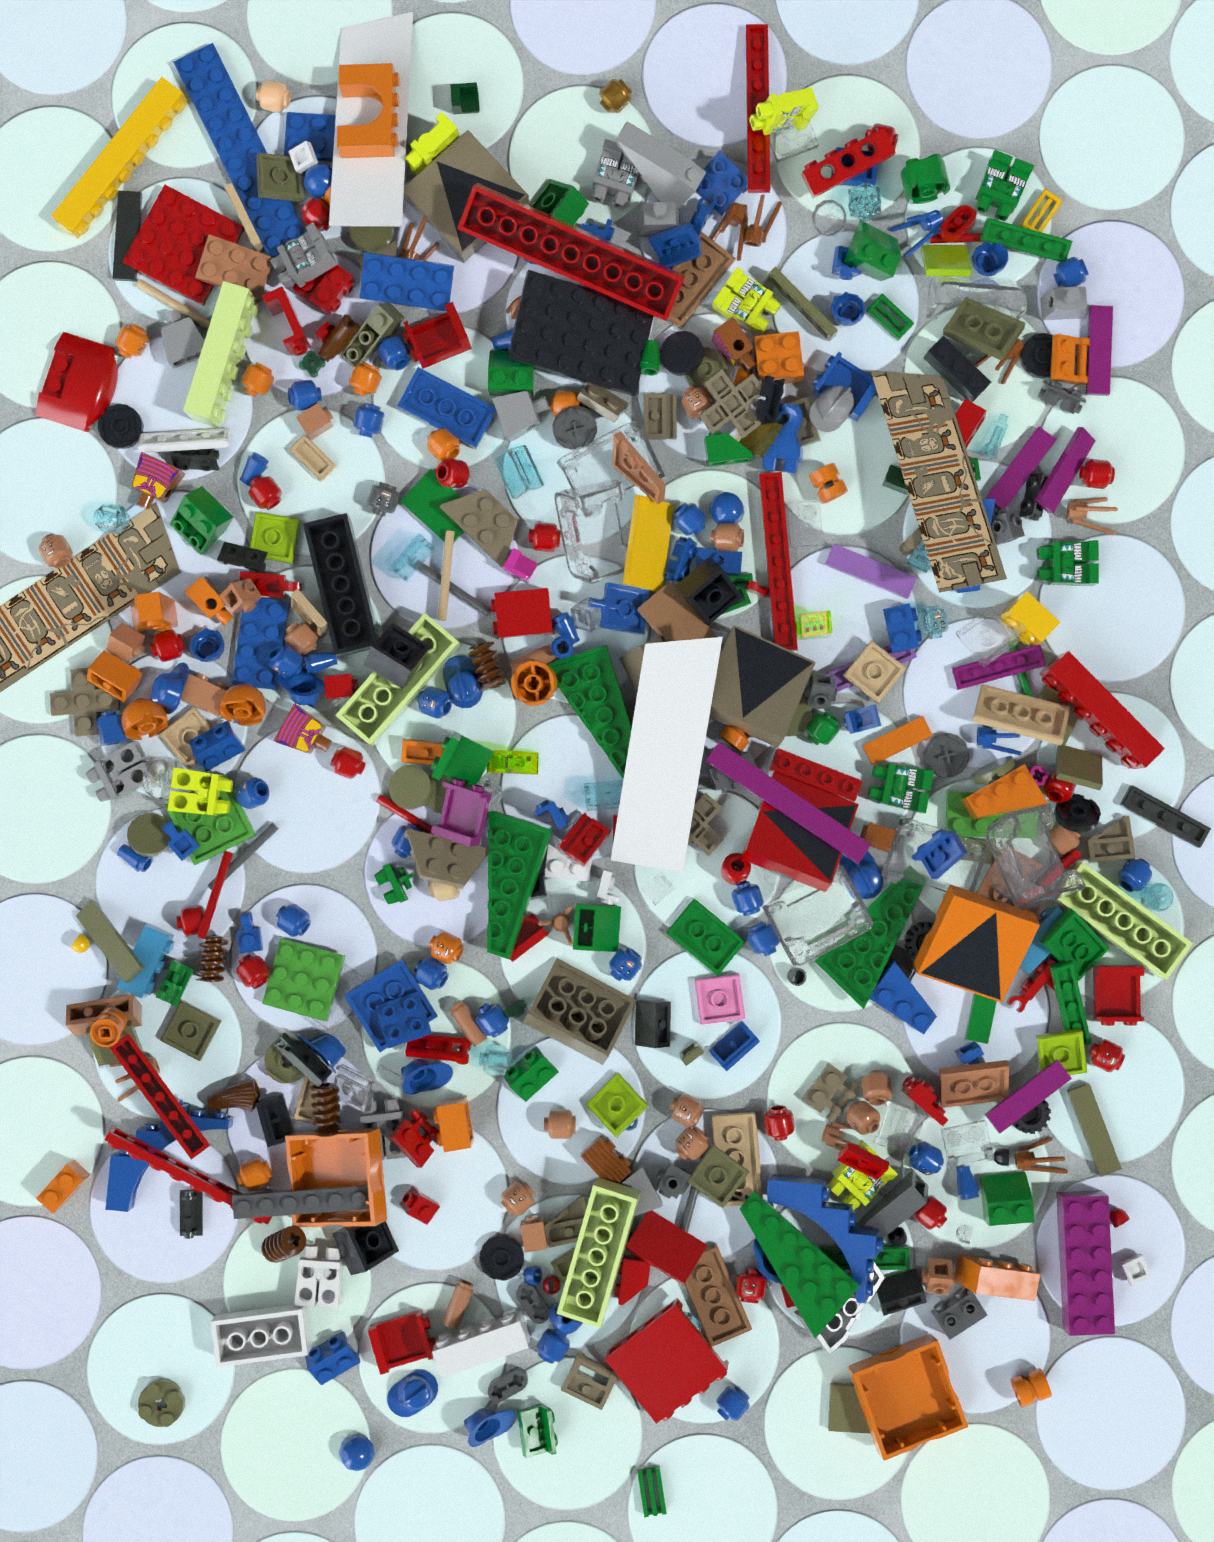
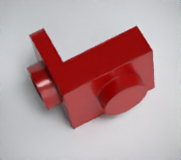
M414 1186L404 1194L400 1202L407 1215L428 1225L440 1208L438 1202L421 1194Z

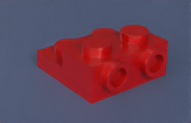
M336 265L313 280L305 282L306 285L301 288L295 283L292 289L326 315L330 316L332 312L335 313L339 309L344 295H348L353 290L355 279L349 272Z
M909 1075L903 1081L901 1091L940 1125L944 1126L949 1119L944 1116L946 1111L935 1102L937 1097L932 1093L935 1089L921 1077L916 1080L913 1076Z

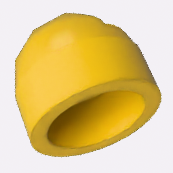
M80 933L70 949L77 953L86 952L90 946L89 939Z

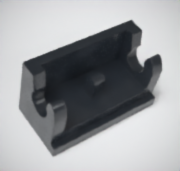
M284 1094L259 1100L255 1104L267 1148L284 1143L285 1136L294 1133Z

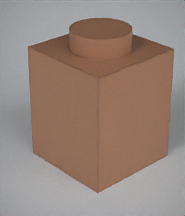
M319 403L296 416L310 440L333 427L330 421L333 416L327 407L322 408Z
M121 623L109 635L106 650L125 662L130 663L135 657L139 658L143 653L145 636Z
M538 1215L525 1217V1220L521 1221L520 1224L524 1252L547 1249L548 1242L544 1228V1217L538 1218Z

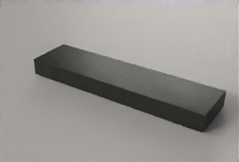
M118 190L112 277L114 281L137 282V271L124 264L123 260L140 230L141 192Z
M1134 785L1129 786L1119 804L1197 848H1201L1211 830L1210 827Z

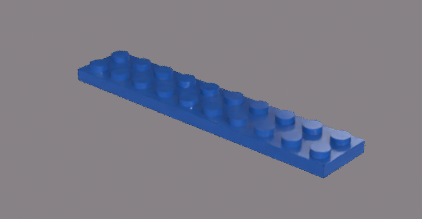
M211 43L173 61L267 255L275 258L279 255L277 247L280 245L285 246L288 241L297 239L306 231L291 201L258 197L257 153L267 154L214 44Z

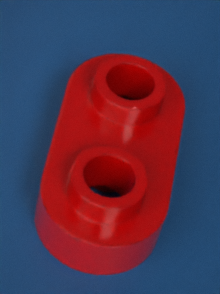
M967 205L957 207L941 224V238L947 242L960 240L975 223L977 215L975 209Z

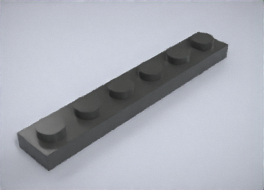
M368 1184L233 1194V1218L243 1219L370 1209L369 1204L365 1202L369 1199Z

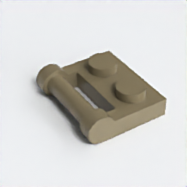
M919 528L900 545L899 551L902 555H910L919 546V539L923 541Z
M578 1351L561 1387V1391L602 1410L618 1375L613 1369L611 1370L585 1357L584 1353ZM580 1365L608 1378L606 1384L578 1371Z

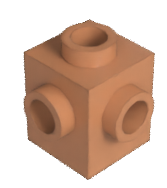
M251 579L234 580L219 595L231 614L252 611L256 608V603L262 598Z
M929 1258L926 1269H922L921 1282L925 1283V1292L935 1295H948L951 1286L955 1285L956 1276L955 1272H953L952 1260Z

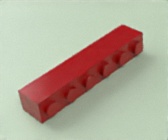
M129 1034L109 1047L191 1160L211 1146Z

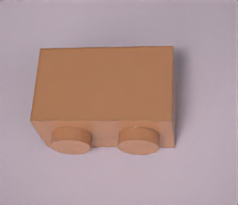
M196 672L195 676L189 674L181 700L223 718L219 712L220 704L229 686L218 681L216 685L207 682L209 677Z

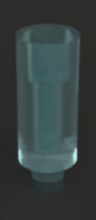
M1000 414L998 420L993 421L980 452L982 456L989 459L996 458L1009 427L1006 423L1009 416Z

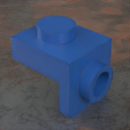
M836 246L831 274L839 275V279L852 280L853 277L861 275V270L844 263L849 248Z
M876 704L844 712V725L850 734L882 726Z

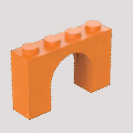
M393 63L339 65V88L343 98L370 97L378 100L383 105L379 116L368 124L337 126V148L341 158L395 157V148H398L399 145L398 134L395 133V127H399L398 113H395L396 107H399V94L396 93V87L400 86L399 73L394 70Z

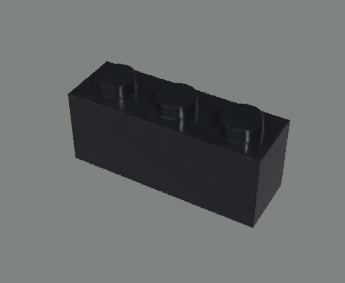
M942 336L923 357L958 393L972 403L992 383L945 336Z

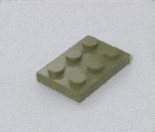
M965 297L944 327L943 335L1003 361L1025 329V322Z

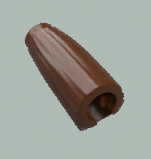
M345 314L326 338L317 354L328 363L330 359L332 360L349 344L361 328L360 324L354 322L351 316Z
M253 1078L225 1087L207 1097L208 1106L210 1109L240 1108L252 1113L256 1107L255 1103L260 1098L258 1083Z

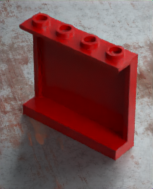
M678 1298L611 1347L605 1356L606 1362L656 1424L662 1419L664 1421L668 1420L674 1414V1410L680 1406L681 1408L687 1406L694 1395L697 1393L699 1395L703 1394L710 1387V1383L714 1380L720 1381L728 1373L729 1361H722L682 1311L683 1304Z

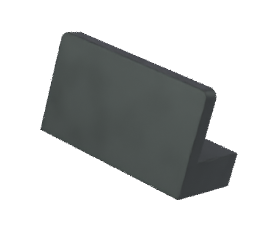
M636 1001L635 1045L649 1048L670 1047L671 1002Z
M915 1268L885 1277L876 1291L883 1316L927 1303L923 1285Z

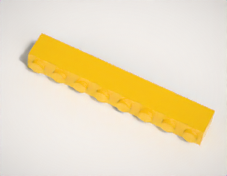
M161 76L53 212L51 217L77 239L88 232L91 222L102 214L107 202L114 199L118 188L131 177L133 169L144 161L145 154L149 149L157 145L160 135L171 127L172 120L176 115L184 111L187 99L183 92Z

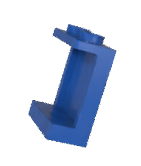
M838 351L836 356L831 355L824 365L827 368L823 375L819 373L812 385L815 388L812 394L819 397L829 387H850L854 398V410L849 417L857 422L877 390L873 377L842 358V353Z

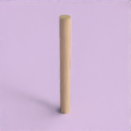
M140 279L137 282L136 286L172 309L179 310L182 315L190 317L195 323L208 330L211 321L144 280Z
M446 530L437 618L440 621H446L455 534V531Z

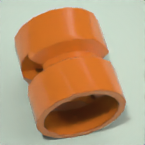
M835 463L821 467L808 476L813 487L819 489L817 495L822 504L831 502L848 492L844 481L838 478L840 473ZM833 481L834 485L825 489L824 486Z
M726 725L719 734L725 742L739 752L744 750L749 743L748 738L752 737L732 725Z
M107 1008L100 1012L90 1028V1036L94 1043L101 1047H110L116 1044L127 1027L126 1015L117 1008Z
M1041 1368L1028 1372L1027 1377L1019 1375L1010 1379L1021 1408L1034 1404L1035 1399L1042 1401L1052 1397L1049 1384Z

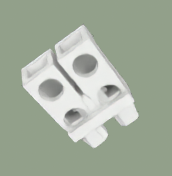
M307 1244L305 1246L303 1256L299 1259L294 1306L315 1307L318 1303L317 1307L339 1308L341 1305L343 1258H340L338 1246H327L326 1257H318V1245Z

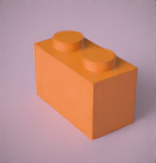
M105 650L88 667L87 681L124 703L128 701L141 685L142 673L135 666L126 664L119 657Z
M73 1160L64 1166L36 1199L53 1214L70 1199L91 1174L76 1160Z

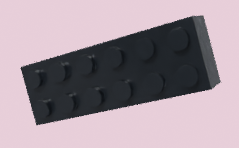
M344 513L303 523L334 655L339 658L370 650L379 639V634L350 516Z

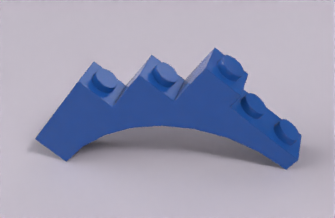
M177 1099L200 1131L229 1129L233 1126L234 1117L227 1116L225 1112H214L213 1115L205 1114L204 1110H191V1113H189L190 1104L183 1103V1099ZM161 1119L160 1128H158V1124L146 1123L136 1130V1138L161 1151L176 1140ZM122 1149L111 1155L105 1210L129 1212L134 1208L137 1189L145 1171L149 1167V1163L142 1159H133L128 1155V1152Z
M772 1174L767 1180V1202L783 1205L803 1213L817 1222L831 1235L842 1250L850 1266L853 1279L860 1284L859 1288L855 1291L856 1302L866 1303L869 1296L873 1295V1282H870V1273H873L874 1269L873 1259H876L879 1252L883 1250V1238L880 1237V1230L852 1227L856 1224V1212H853V1204L826 1202L829 1200L830 1193L829 1187H826V1179Z

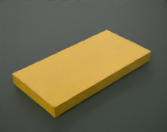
M635 495L623 585L650 590L656 593L663 588L674 504L663 501L660 504H656L649 497Z

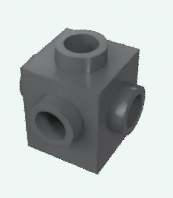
M1002 509L994 512L995 517H992L991 530L996 545L1005 544L1025 536L1022 520L1017 510L1008 512L1007 509Z
M812 671L809 684L807 683L803 692V697H806L807 706L815 709L829 710L831 701L835 702L837 696L834 675Z
M670 1160L666 1168L661 1167L656 1175L658 1192L669 1199L671 1196L677 1199L679 1194L684 1195L689 1186L687 1181L691 1176L690 1171Z

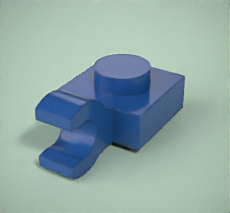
M704 198L699 199L696 207L697 212H694L690 221L699 236L715 206L713 202L710 206L704 205Z
M168 821L162 827L172 839L167 845L181 861H184L200 847L199 843L187 829L180 832L172 821Z
M252 913L240 915L243 930L237 931L239 953L262 951L261 928H254Z

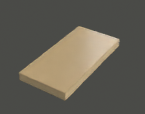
M982 684L972 722L1062 745L1070 707Z
M756 1112L711 1115L713 1144L750 1171L736 1190L741 1192L742 1196L733 1194L740 1201H734L730 1198L725 1207L743 1205L747 1200L744 1198L745 1195L750 1196L754 1191L763 1198Z

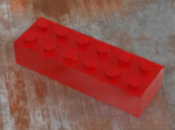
M1069 651L1057 655L1039 673L1043 684L1049 689L1053 688L1058 691L1057 697L1065 705L1070 703L1075 708L1073 713L1079 720H1085L1090 725L1088 727L1095 736H1100L1105 741L1104 745L1112 753L1116 752L1121 757V763L1128 769L1146 768L1165 750L1142 724Z

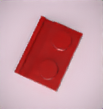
M584 812L558 845V849L564 851L567 856L585 867L608 837L611 830L594 818H590Z

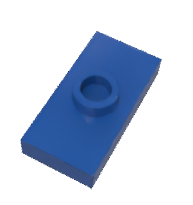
M697 549L696 568L710 556L726 574H741L742 552Z

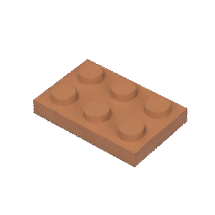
M209 234L195 279L220 288L223 281L248 288L256 300L261 302L272 267L270 260L273 257Z
M1007 1060L939 1069V1102L942 1108L1001 1101L1009 1096V1064Z

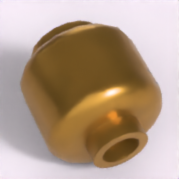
M621 78L619 80L611 79L600 90L599 94L602 100L599 103L608 113L611 110L615 113H620L631 102L632 97L630 94L632 91Z

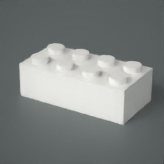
M294 1304L217 1314L211 1320L216 1368L307 1356L312 1348L306 1306H294Z
M508 1310L503 1313L502 1317L496 1319L488 1317L481 1321L482 1324L476 1326L472 1324L465 1325L460 1328L459 1332L453 1334L445 1332L439 1335L432 1353L440 1377L444 1378L529 1348L531 1335L522 1310Z

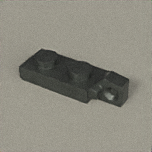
M285 1032L273 1044L292 1065L297 1067L317 1087L332 1074V1070L301 1041L299 1043L295 1042Z

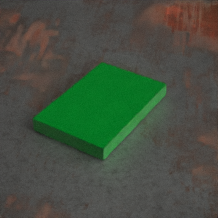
M430 469L400 502L443 542H445L446 530L455 531L454 543L464 533L439 508L442 504L461 498V496L452 488L443 487L439 483L436 473Z
M695 898L666 931L667 935L717 976L746 943L741 936Z
M1071 908L1039 940L1059 963L1070 959L1073 961L1078 981L1109 950V947Z

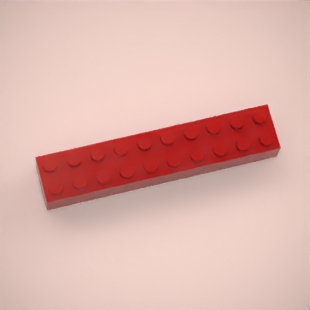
M479 183L473 185L457 228L664 321H667L685 278V275Z

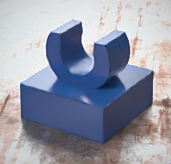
M975 1041L955 1050L958 1059L963 1064H979L978 1057L984 1055L980 1045Z

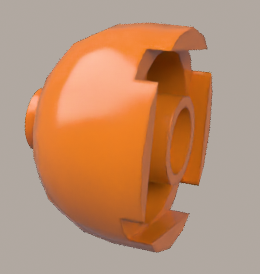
M528 661L521 664L515 674H513L511 688L514 696L524 704L539 706L547 703L554 696L557 690V677L549 665L541 661Z
M246 683L230 687L224 693L219 712L229 722L233 719L239 721L238 725L252 726L262 722V718L265 717L266 701L262 692L256 687Z
M143 698L134 699L124 709L121 718L125 735L131 740H142L141 736L149 734V738L154 737L168 727L167 721H169L162 705L152 702L151 699Z

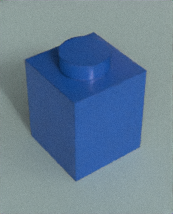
M115 711L104 712L102 717L96 720L101 746L121 744L127 741L121 721L122 714L116 715Z

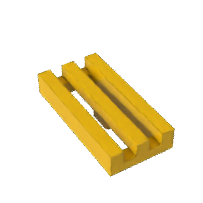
M1045 188L1020 224V227L1043 232L1063 200ZM1046 195L1049 199L1032 224L1029 225L1027 222ZM1055 201V206L1038 230L1034 227L1051 202Z

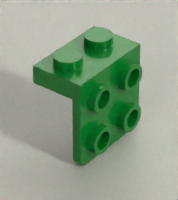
M454 731L451 738L446 736L440 748L444 751L441 757H435L430 767L434 770L431 777L440 780L443 775L451 780L452 778L465 780V784L469 786L471 784H478L493 755V751Z

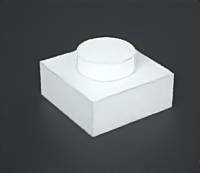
M308 141L288 151L295 171L300 174L311 166L318 164L313 147Z
M1141 1254L1120 1262L1131 1286L1152 1277Z

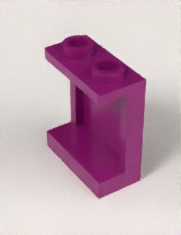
M459 778L443 781L442 786L447 787L440 822L437 825H432L430 834L469 847L480 845L492 793L485 791V787L478 784L466 785L465 780Z

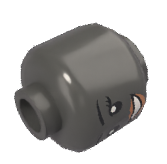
M383 482L372 486L367 503L373 508V513L385 517L386 513L395 512L400 498L399 492L396 491L397 487Z

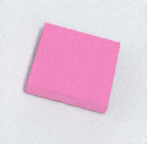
M739 973L694 979L701 1025L745 1019Z

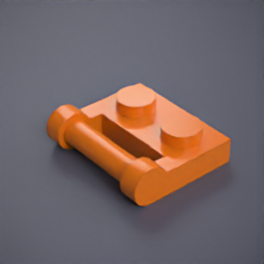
M1063 334L1053 335L1051 380L1075 385L1088 384L1086 361L1087 347L1090 346L1089 338H1078ZM1075 347H1078L1077 375H1074Z

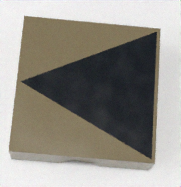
M469 130L463 133L404 187V198L422 218H427V222L439 232L443 241L464 263L487 243L457 229L473 185L476 183L482 184L529 205L528 194Z
M733 625L720 652L709 717L721 723L735 726L748 735L778 748L786 736L816 662Z

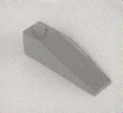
M628 121L624 124L615 140L628 161L640 173V178L650 187L653 192L652 195L658 202H675L679 209L697 190L706 174V171L692 160Z
M875 1263L873 1273H870V1282H873V1295L869 1296L867 1301L872 1299L885 1278ZM855 1292L815 1339L829 1355L850 1335L849 1330L855 1320L858 1321L862 1315L860 1312L866 1303H857ZM797 1309L794 1312V1314L797 1316V1318L802 1323L804 1328L813 1337L812 1333L810 1332L808 1326L806 1325L805 1321L803 1320L801 1314Z

